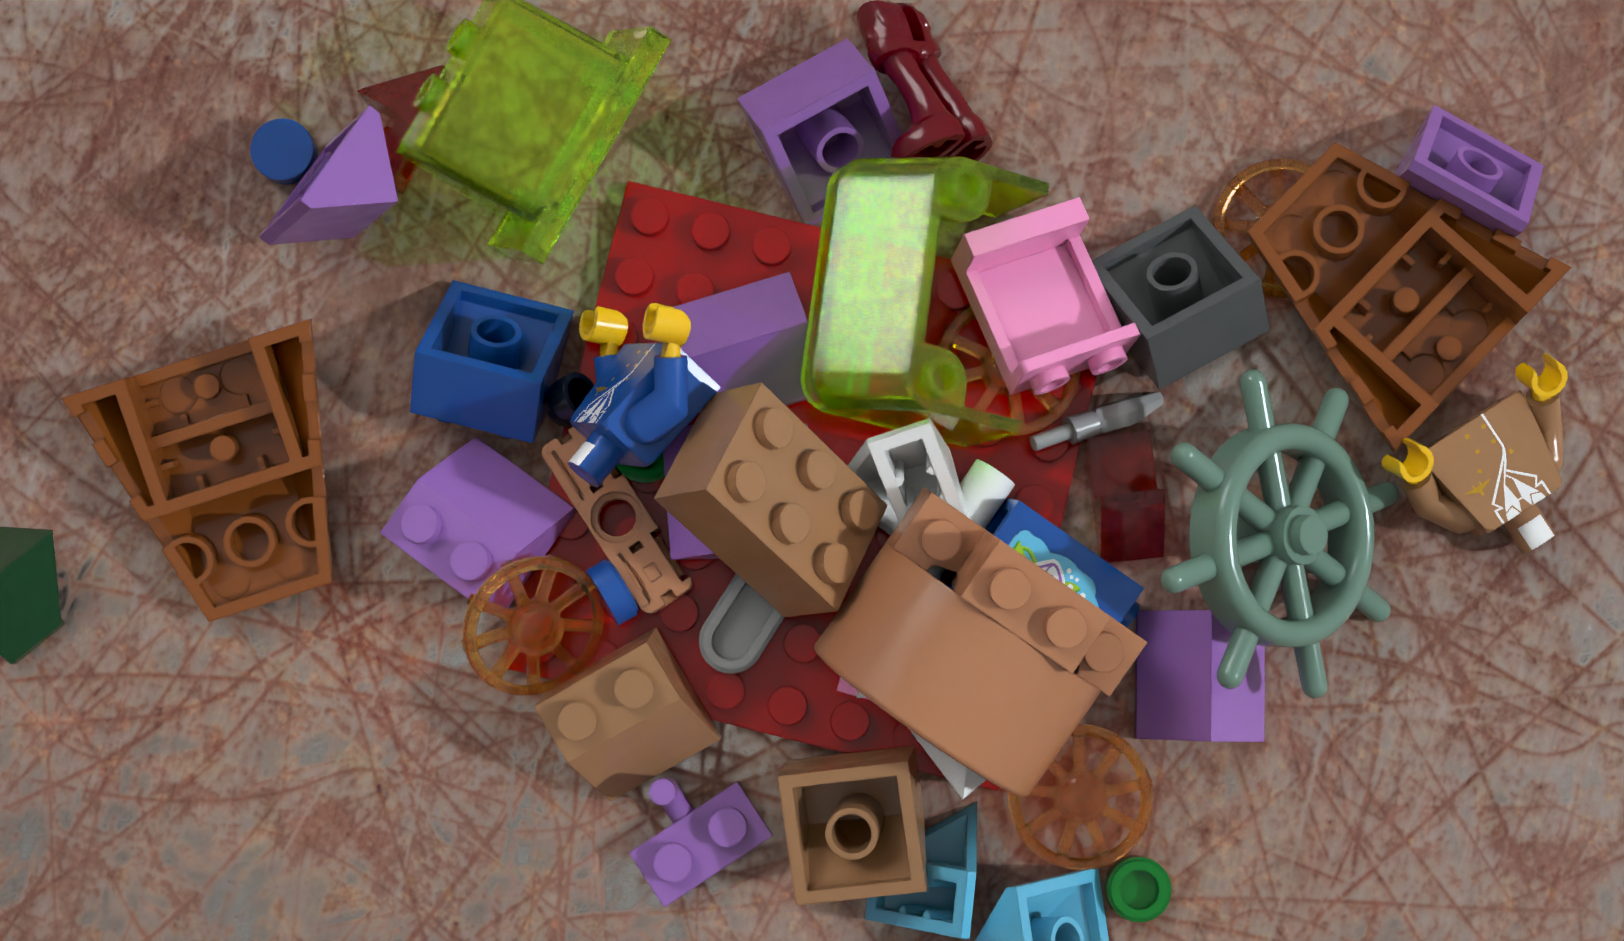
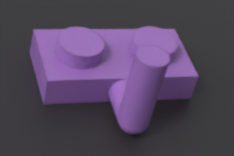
M662 777L652 783L649 795L655 804L663 807L673 824L632 850L629 854L663 907H666L772 837L773 834L739 781L694 809L676 780L671 777Z

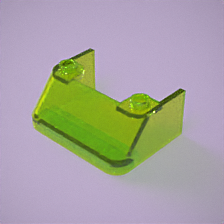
M965 157L859 158L838 168L831 175L827 185L801 370L802 390L811 405L825 413L894 430L930 418L945 442L963 447L1019 434L1020 420L964 406L967 378L961 361L951 351L925 343L940 220L954 224H964L977 219L982 214L993 218L1048 196L1049 183Z

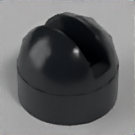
M572 372L556 380L547 389L544 404L548 405L551 411L548 417L552 422L566 428L573 427L570 423L571 416L594 386L587 376L579 372Z

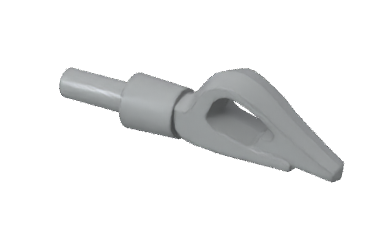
M1160 392L1147 395L1140 393L1104 404L1089 411L1064 417L1063 425L1030 436V445L1034 451H1038L1066 440L1071 444H1077L1100 433L1134 425L1164 404V397Z

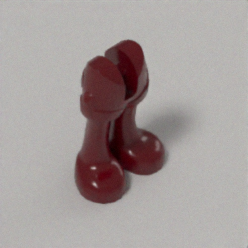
M880 0L864 3L857 12V23L868 50V58L876 71L887 75L896 85L905 100L911 117L910 128L895 141L891 150V159L896 170L901 174H908L919 171L934 163L938 173L951 174L979 161L992 147V139L984 121L972 111L960 91L941 67L938 58L941 56V49L937 40L931 34V27L925 15L918 11L912 3H892Z

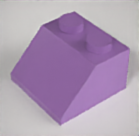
M848 38L737 98L763 154L800 219L805 224L814 225L905 175L896 170L891 159L892 147L895 141L902 135L875 69Z
M474 437L415 482L380 533L479 608L504 614L577 509L483 440Z

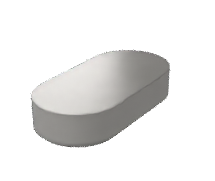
M735 574L702 626L699 635L701 654L711 667L720 672L735 674L746 671L758 661L785 617L740 576Z

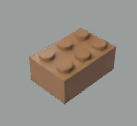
M762 382L715 393L699 413L654 497L662 507L784 617L838 611L888 506Z

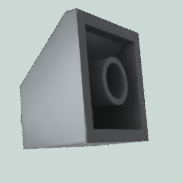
M1196 206L1185 210L1092 260L1121 326L1132 323L1136 324L1140 337L1130 348L1129 352L1159 390L1270 330L1261 279Z

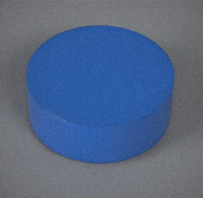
M284 118L274 119L263 124L254 134L250 146L252 161L259 172L270 181L282 185L298 183L318 155L317 146L311 134L298 122Z
M604 559L585 570L597 596L617 626L638 615L637 611L639 609L631 592L610 560Z

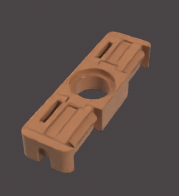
M572 427L568 431L569 434L559 440L555 438L542 448V457L608 559L621 575L640 608L649 614L657 613L692 589L693 580L691 577L684 581L680 579L685 573L676 560H671L670 550L660 535L655 538L652 536L660 531V529L624 475L616 478L619 472L614 468L599 487H595L579 477L570 468L568 461L586 440L582 434ZM614 500H623L630 503L636 513V522L633 528L622 536L608 535L602 530L600 525L602 508Z

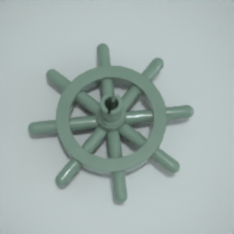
M1250 369L1244 372L1240 378V388L1248 428L1230 437L1219 447L1211 459L1186 442L1175 445L1171 451L1173 464L1195 481L1198 486L1194 495L1190 517L1189 539L1191 559L1164 570L1160 583L1163 589L1170 593H1179L1198 585L1207 606L1215 618L1231 633L1217 670V680L1222 687L1234 689L1241 684L1256 645L1294 648L1303 692L1310 698H1321L1327 692L1328 681L1320 641L1337 631L1347 621L1355 608L1374 622H1382L1390 615L1391 607L1389 603L1370 588L1367 582L1374 554L1375 531L1373 513L1393 505L1399 498V490L1395 484L1388 481L1366 488L1363 477L1355 462L1335 440L1349 405V397L1345 390L1332 388L1326 392L1312 427L1296 423L1275 424L1266 378L1261 371ZM1281 453L1292 457L1298 462L1289 487ZM1256 470L1259 476L1263 501L1246 488ZM1316 488H1318L1324 505L1312 509L1310 504ZM1327 538H1328V548H1327V552H1325V551H1324V548H1325V546H1326ZM1250 563L1259 564L1249 588L1241 567ZM1305 569L1319 579L1311 596ZM1280 584L1287 616L1281 619L1269 613Z

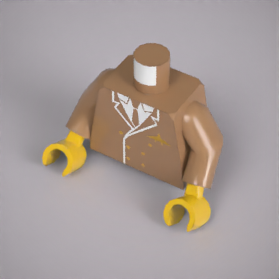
M1544 353L1545 367L1538 377L1536 371L1525 362L1519 364L1515 369V375L1518 381L1529 388L1526 397L1521 390L1508 394L1427 446L1405 437L1402 441L1407 446L1408 455L1403 460V463L1388 454L1383 457L1381 461L1382 467L1399 477L1400 485L1419 517L1456 534L1468 533L1473 537L1488 534L1503 525L1522 554L1539 547L1555 536V531L1536 503L1563 486L1562 477L1559 473L1564 466L1563 422L1559 392L1565 387L1568 379V372L1563 364L1549 354Z

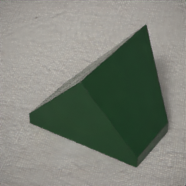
M0 527V655L10 664H16L65 625L60 613L53 530Z

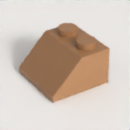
M656 627L547 689L534 706V709L567 763L610 802L719 741L722 737Z
M915 746L787 761L778 774L777 779L796 906L927 891L924 806Z

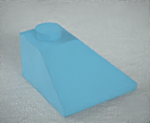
M1086 868L1006 887L975 941H1109L1099 868Z

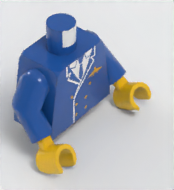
M657 303L649 304L643 321V336L645 339L662 343L625 344L620 351L618 347L623 343L628 330L626 317L617 310L597 306L595 311L585 310L582 313L579 323L580 337L582 340L600 344V356L594 358L596 384L571 416L570 423L586 440L568 461V465L579 477L592 486L599 487L617 464L647 467L652 464L719 390L720 386L681 349V346L686 343L691 330L690 319L682 310Z

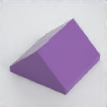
M369 105L324 147L259 238L268 245L354 238L398 202L381 116L378 111Z
M1433 105L1396 169L1395 174L1411 182L1410 187L1437 201L1442 198L1463 209L1461 214L1491 230L1496 231L1499 228L1516 237L1522 233L1529 223L1544 165L1440 107Z
M790 272L674 307L675 309L682 310L691 322L689 337L686 343L681 346V349L720 386L717 392L762 382L786 406L827 394L809 323Z
M1211 610L1138 611L1136 616V634L1147 641V644L1135 660V739L1264 742L1265 646L1256 645L1243 681L1238 687L1227 689L1219 684L1217 670L1231 633L1221 625Z

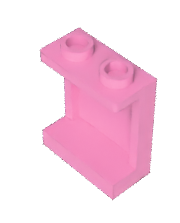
M1080 197L963 235L951 258L953 267L1010 395L1031 388L1035 395L1048 393L1066 384L1070 380L1069 375L1086 369H1090L1092 375L1111 371L1127 361L1126 353L1140 337V332L1135 323L1121 326L1080 234L1090 218Z

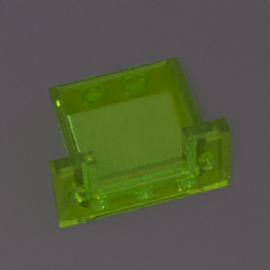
M483 0L472 21L467 18L463 19L452 33L445 49L451 54V57L440 76L434 73L431 74L420 88L413 104L420 111L397 148L396 153L502 218L487 246L510 259L544 264L669 46L671 39L652 26L610 31L604 42H601L526 0Z

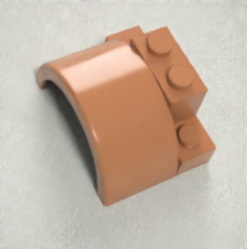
M924 487L815 643L814 651L846 682L921 738L996 786L1014 795L1025 797L1032 792L1101 691L1110 697L1147 644V641ZM933 566H940L956 572L951 581L953 590L927 570Z

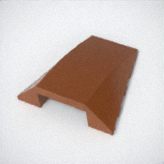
M1334 142L1248 230L1246 235L1394 453L1403 443L1402 440L1405 437H1409L1426 420L1440 403L1572 267L1552 256L1549 259L1542 257L1520 245L1522 241L1499 228L1496 231L1491 230L1461 214L1463 209L1442 198L1437 201L1410 187L1411 182Z
M312 319L61 398L73 417H78L94 441L92 446L106 467H111L131 498L129 502L142 522L146 521L163 546L162 552L208 622L333 582Z

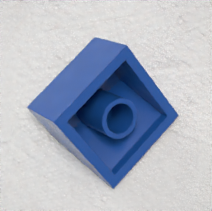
M453 280L415 351L410 412L434 418L441 422L454 423L490 432L504 438L534 443L549 409L548 405L544 404V397L547 389L558 378L573 321L574 310Z

